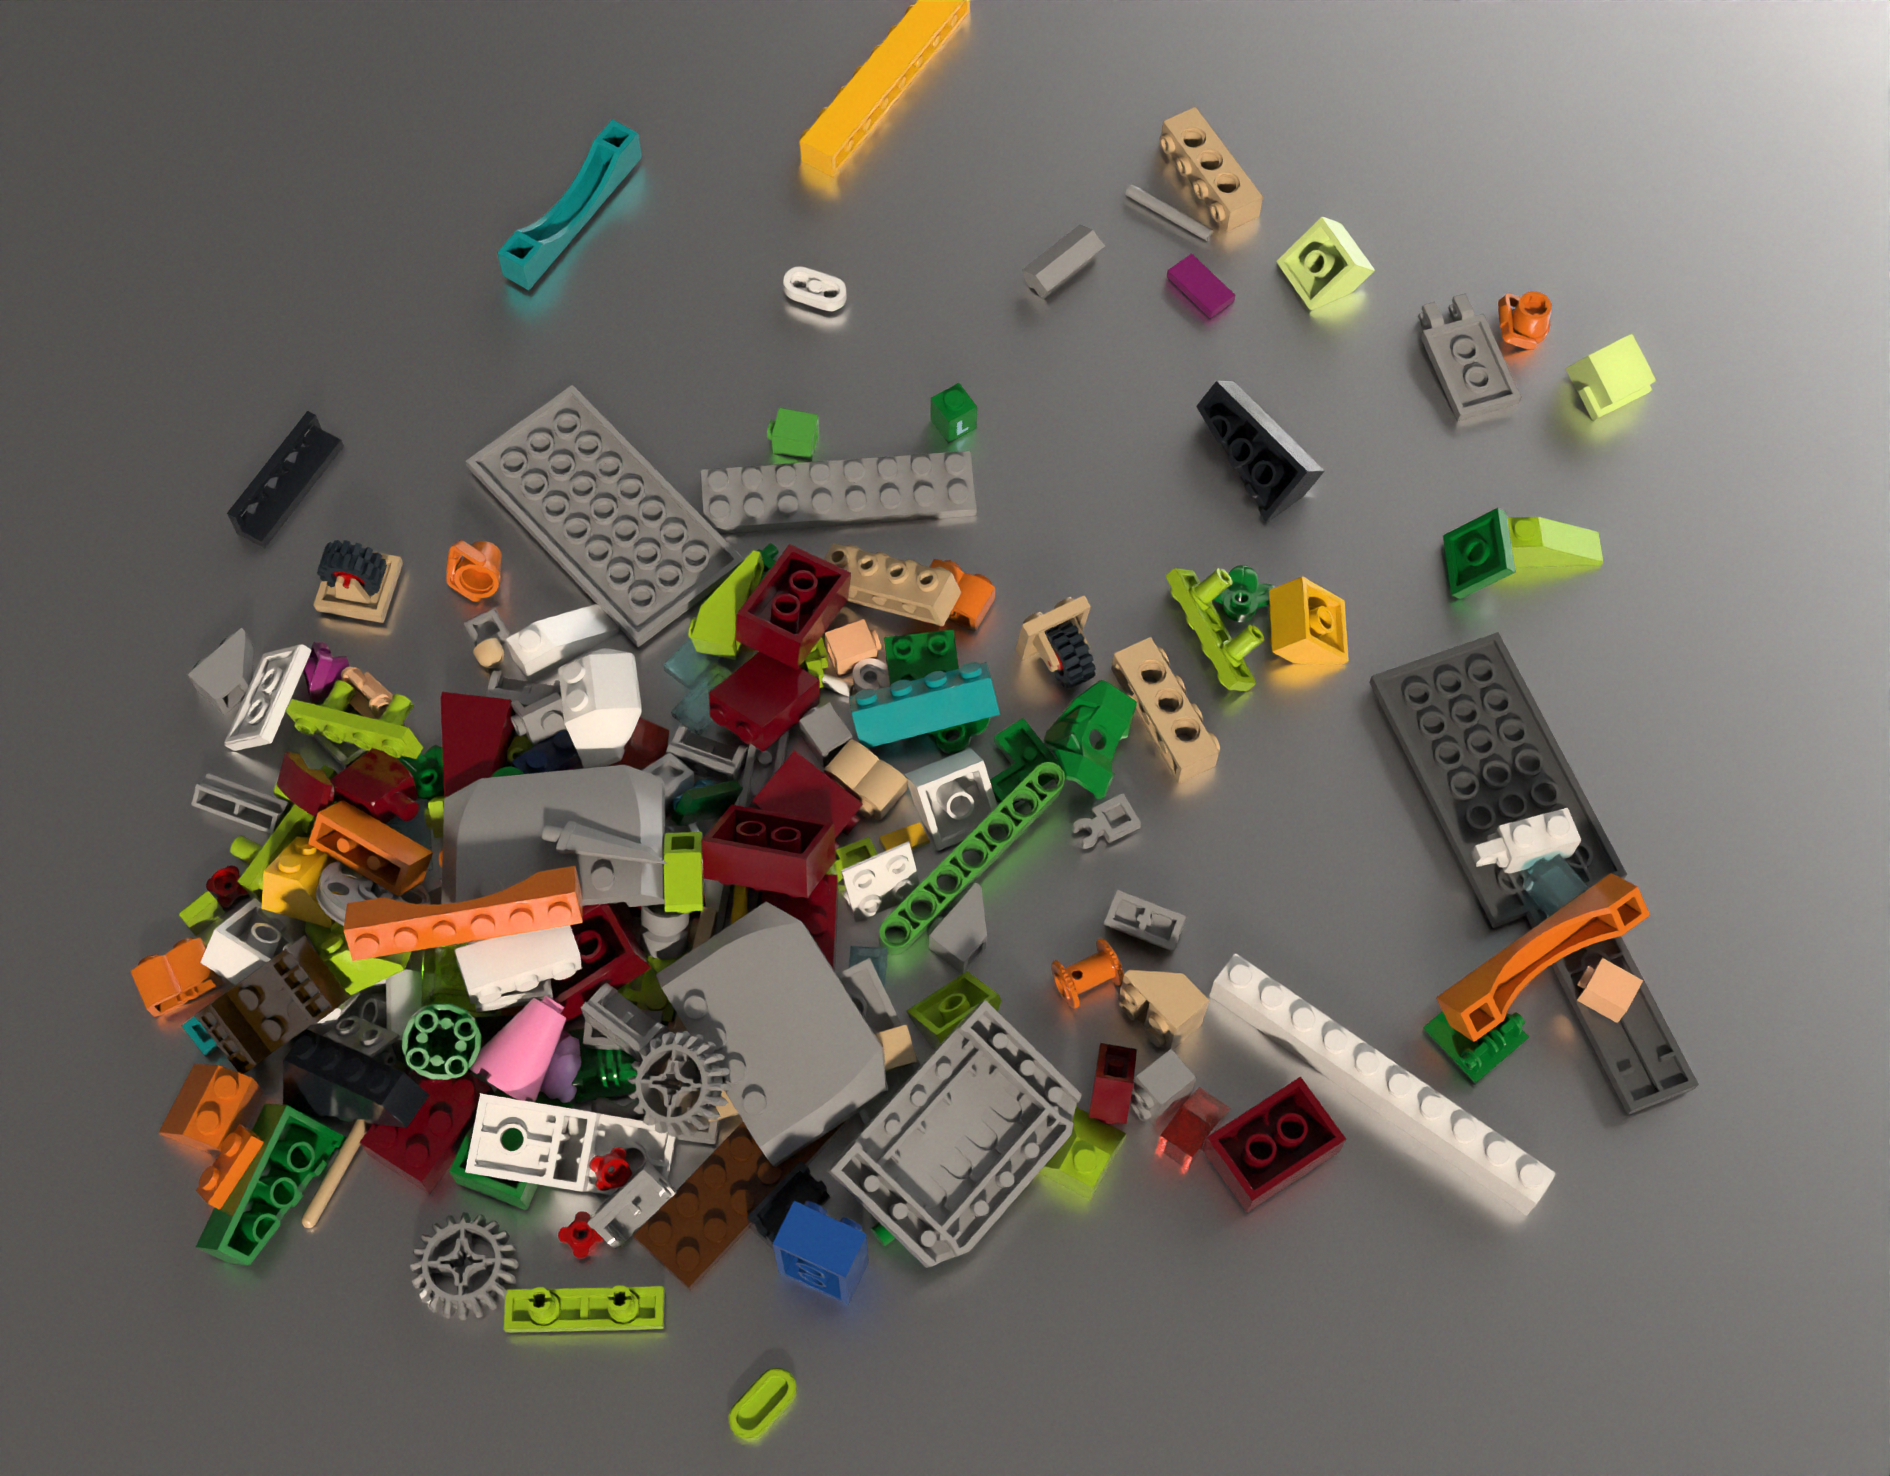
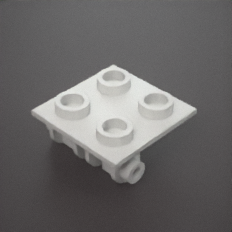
M909 841L841 870L846 887L843 895L847 904L851 905L855 922L902 903L920 884Z

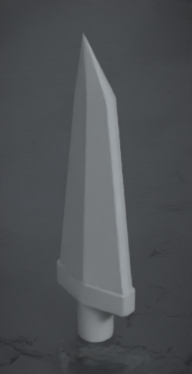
M568 821L563 829L546 825L543 830V840L557 843L556 852L667 864L650 847L580 825L577 822Z

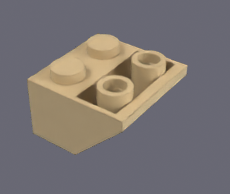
M1129 970L1124 974L1118 999L1120 1001V1008L1131 1020L1137 1019L1146 1028L1145 1033L1149 1040L1157 1047L1163 1046L1167 1051L1170 1049L1174 1050L1202 1025L1210 1001L1183 973Z

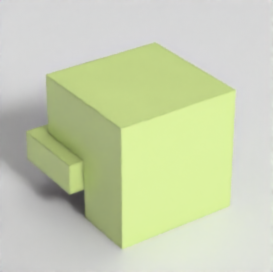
M1633 334L1565 368L1592 421L1653 391L1650 384L1656 382Z

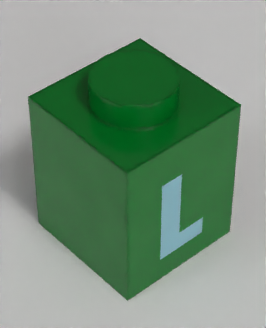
M957 383L931 397L930 420L949 444L976 429L977 406L961 384Z

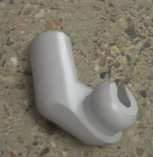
M599 1097L593 1101L591 1106L592 1112L635 1120H640L646 1114H638L633 1111L638 1105L639 1099L626 1106H621L609 1101L606 1097Z

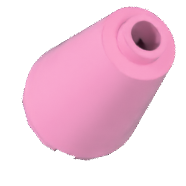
M546 995L541 1001L533 998L480 1049L474 1064L469 1069L476 1074L484 1075L489 1083L513 1098L535 1102L567 1019L561 1015L564 1007Z

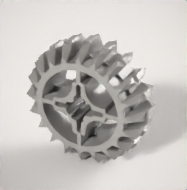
M678 1031L676 1034L674 1032H665L662 1034V1039L653 1038L649 1040L650 1049L642 1048L638 1051L643 1061H634L631 1064L638 1071L637 1076H632L628 1079L631 1084H636V1091H632L628 1096L631 1099H639V1103L633 1111L638 1114L646 1113L643 1123L646 1125L655 1124L656 1132L666 1133L668 1131L671 1137H679L682 1133L685 1136L694 1135L697 1128L705 1130L710 1127L708 1119L716 1120L718 1117H721L716 1106H725L728 1103L721 1096L722 1091H728L732 1088L728 1083H723L722 1078L731 1071L728 1068L719 1067L725 1056L721 1053L713 1054L716 1047L713 1042L704 1043L702 1035L693 1034L691 1036L688 1031ZM668 1060L666 1070L663 1074L659 1075L662 1066ZM694 1063L699 1068L701 1078L695 1072ZM681 1080L684 1083H690L691 1086L677 1087V1085L669 1084L668 1082ZM659 1091H661L664 1096V1104L660 1098ZM701 1091L697 1102L687 1112V1107H691L692 1098Z
M463 1212L460 1223H456L453 1216L448 1215L446 1217L447 1227L442 1229L438 1223H433L432 1228L436 1234L432 1238L427 1234L421 1235V1240L426 1245V1248H415L413 1251L415 1257L422 1261L414 1262L410 1265L413 1273L420 1274L412 1280V1285L416 1289H422L418 1294L422 1302L431 1300L429 1309L434 1313L443 1307V1316L450 1319L457 1309L458 1317L464 1321L468 1318L469 1309H472L476 1317L479 1318L483 1316L482 1305L487 1303L490 1309L496 1310L497 1304L493 1298L499 1295L505 1299L507 1290L502 1286L503 1284H515L516 1278L507 1271H512L519 1267L516 1259L509 1258L517 1250L514 1244H506L510 1239V1235L506 1230L498 1232L500 1225L497 1221L493 1220L486 1225L485 1216L478 1214L472 1223L470 1215L467 1212ZM472 1238L483 1240L491 1245L494 1249L495 1258H486L485 1255L475 1254ZM456 1241L455 1249L452 1253L439 1257L447 1246ZM467 1257L472 1265L466 1266L465 1272L462 1275L457 1267H462ZM434 1274H443L445 1278H454L457 1295L449 1294L439 1289L436 1285ZM490 1276L481 1288L473 1292L474 1283L480 1277Z

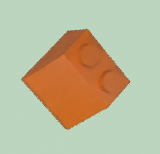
M194 1064L158 1133L212 1155L219 1156L225 1138L234 1132L239 1124L247 1126L264 1091L254 1078L220 1065Z

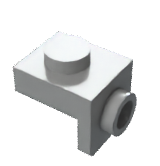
M557 692L526 707H523L518 700L511 702L515 715L510 718L519 736L525 734L533 745L556 735L558 732L567 730L564 723L562 698Z

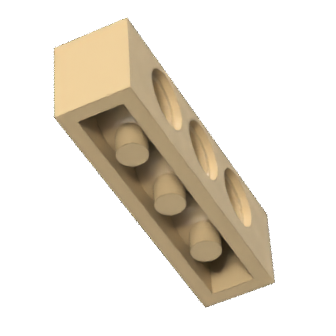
M1196 106L1163 121L1159 139L1163 151L1166 154H1170L1174 159L1178 171L1191 182L1196 196L1205 201L1216 222H1220L1226 231H1230L1260 216L1263 201L1262 194Z
M1149 637L1114 653L1111 670L1125 694L1137 701L1135 711L1177 783L1179 784L1215 767L1220 751L1219 742L1212 732L1208 733L1202 724L1203 717L1198 706L1195 703L1191 704L1186 697V689L1182 679L1178 675L1174 676L1170 670L1169 660L1164 649L1157 647L1152 638ZM1153 677L1158 682L1148 683L1143 678ZM1169 705L1173 707L1175 711L1166 712L1162 710L1160 706ZM1187 734L1192 740L1183 741L1177 735Z

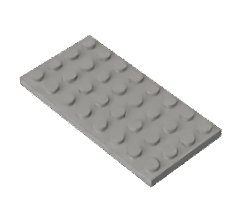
M573 385L466 460L468 469L637 647H640L719 587L744 561L734 548Z

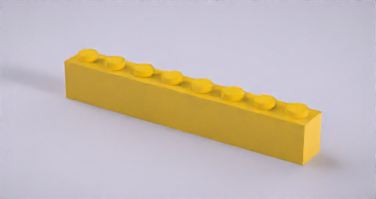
M918 0L915 4H911L907 8L902 20L890 28L886 39L881 45H876L873 48L870 58L865 64L856 68L849 83L837 91L832 103L820 111L816 122L811 128L803 131L799 139L801 161L833 177L969 14L970 0Z

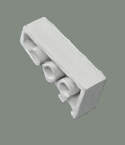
M254 898L214 929L200 963L236 985L295 941L285 933L287 926L277 917L270 920L262 912V904ZM357 992L351 995L347 1001L307 1029L322 1036L336 1027L339 1021L350 1016L360 993Z

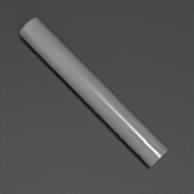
M1133 184L1128 187L1126 196L1205 241L1210 239L1213 229Z

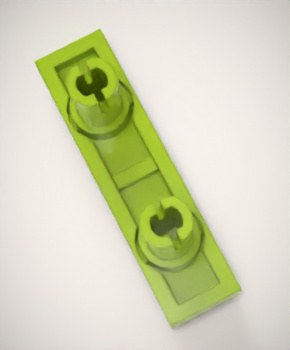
M1173 568L1165 575L1171 586L1170 592L1185 611L1188 625L1196 631L1201 640V648L1204 654L1212 660L1217 669L1219 681L1228 690L1248 691L1257 683L1243 657L1265 640L1262 632L1254 625L1247 626L1246 629L1232 639L1213 606L1212 600L1233 584L1231 577L1225 570L1217 568L1205 580L1200 582L1194 571Z
M337 680L322 705L292 699L285 710L295 722L294 727L307 736L317 734L325 736L335 743L345 741L368 751L372 748L378 749L395 758H400L402 755L417 759L423 749V746L409 727L403 726L414 705L407 697L400 694L393 695L391 702L380 719H373L345 712L356 691L353 690L350 684Z
M323 765L320 769L325 772L329 780L338 774L334 769ZM277 783L273 790L274 796L289 802L293 807L264 846L240 835L233 841L230 848L233 856L250 864L239 878L238 883L251 898H256L261 903L263 871L297 836L310 838L316 817L307 813L288 799L279 789Z
M617 1285L605 1288L546 1289L544 1287H536L533 1289L507 1290L505 1295L504 1330L506 1333L664 1329L665 1288L664 1286L626 1287Z

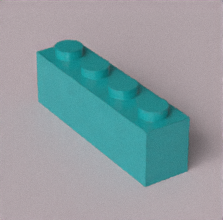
M977 662L967 663L961 666L960 669L948 672L935 671L926 675L925 678L913 681L900 680L894 682L889 687L877 690L864 689L856 693V695L849 697L851 714L858 740L866 748L1000 715L987 662L980 664Z

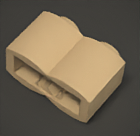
M853 739L848 741L824 769V774L863 803L858 812L866 818L872 816L881 821L907 790L908 779L885 761L880 760L869 749Z

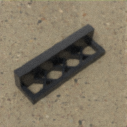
M309 411L305 413L227 512L236 533L263 548H266L344 447L341 439L321 429L315 414Z

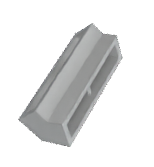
M1083 225L1077 226L1022 269L1027 286L1035 289L1041 297L1104 248L1105 245L1093 229Z
M209 773L206 774L202 783L196 784L191 804L194 807L271 835L291 809L289 802Z

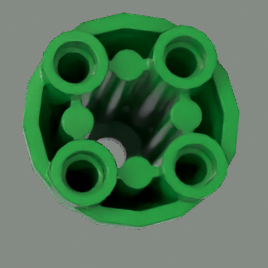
M433 1003L420 1008L409 1018L402 1038V1050L407 1065L420 1075L438 1080L462 1077L474 1064L481 1045V1032L476 1020L466 1009L452 1003Z

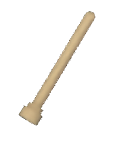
M398 1060L392 1066L407 1075L411 1070ZM356 1120L301 1218V1223L305 1228H312L316 1225L360 1146V1140L371 1126L365 1120Z

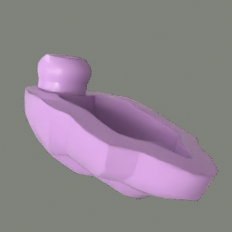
M564 1030L561 1032L540 1089L550 1099L558 1097L561 1102L566 1103L571 1101L577 1092L572 1082L581 1067L579 1039L572 1037Z

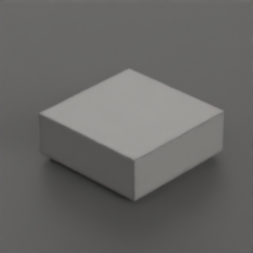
M495 607L463 623L475 647L482 641L490 638H497L502 645L511 636Z

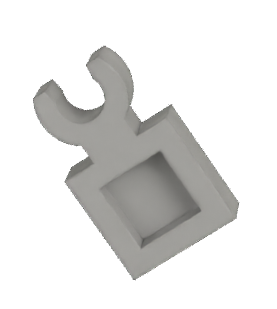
M1124 793L1093 807L1091 811L1093 819L1080 818L1073 823L1072 831L1074 833L1080 830L1090 832L1091 835L1082 839L1081 843L1082 848L1087 849L1094 846L1098 837L1102 835L1110 843L1139 829L1141 821Z

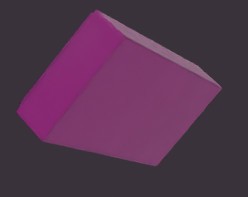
M1192 253L1167 271V278L1210 319L1235 300V294Z

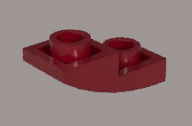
M285 752L277 786L294 804L317 817L318 812L332 804L334 786L323 770L309 768L299 753Z

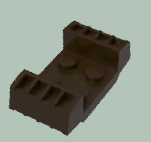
M305 935L194 1015L236 1068L237 1072L241 1074L251 1070L275 1050L309 1026L319 1022L351 997L339 983L338 978L336 979L329 970L328 965L320 958L319 953L307 941L308 939Z

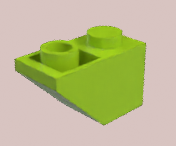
M702 832L665 833L664 861L667 863L664 864L665 912L690 913L692 911H703Z

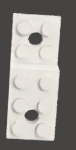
M480 1094L465 1172L581 1192L588 1191L612 1195L618 1188L600 1191L596 1187L597 1177L589 1166L593 1157H602L610 1153L614 1147H621L624 1150L635 1147L643 1154V1164L648 1161L668 1181L676 1137H671L668 1131L666 1133H658L655 1131V1124L646 1125L641 1120ZM509 1128L519 1129L524 1137L522 1146L515 1151L507 1150L502 1144V1135ZM610 1166L608 1172H611L614 1166ZM638 1169L632 1170V1175H633Z

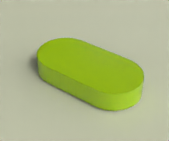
M783 1368L766 1370L732 1406L729 1412V1425L732 1432L738 1438L745 1441L760 1438L793 1403L797 1393V1386L794 1377L789 1371Z

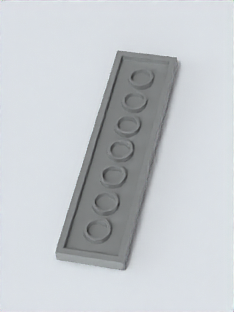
M971 451L701 470L703 518L719 534L977 516Z

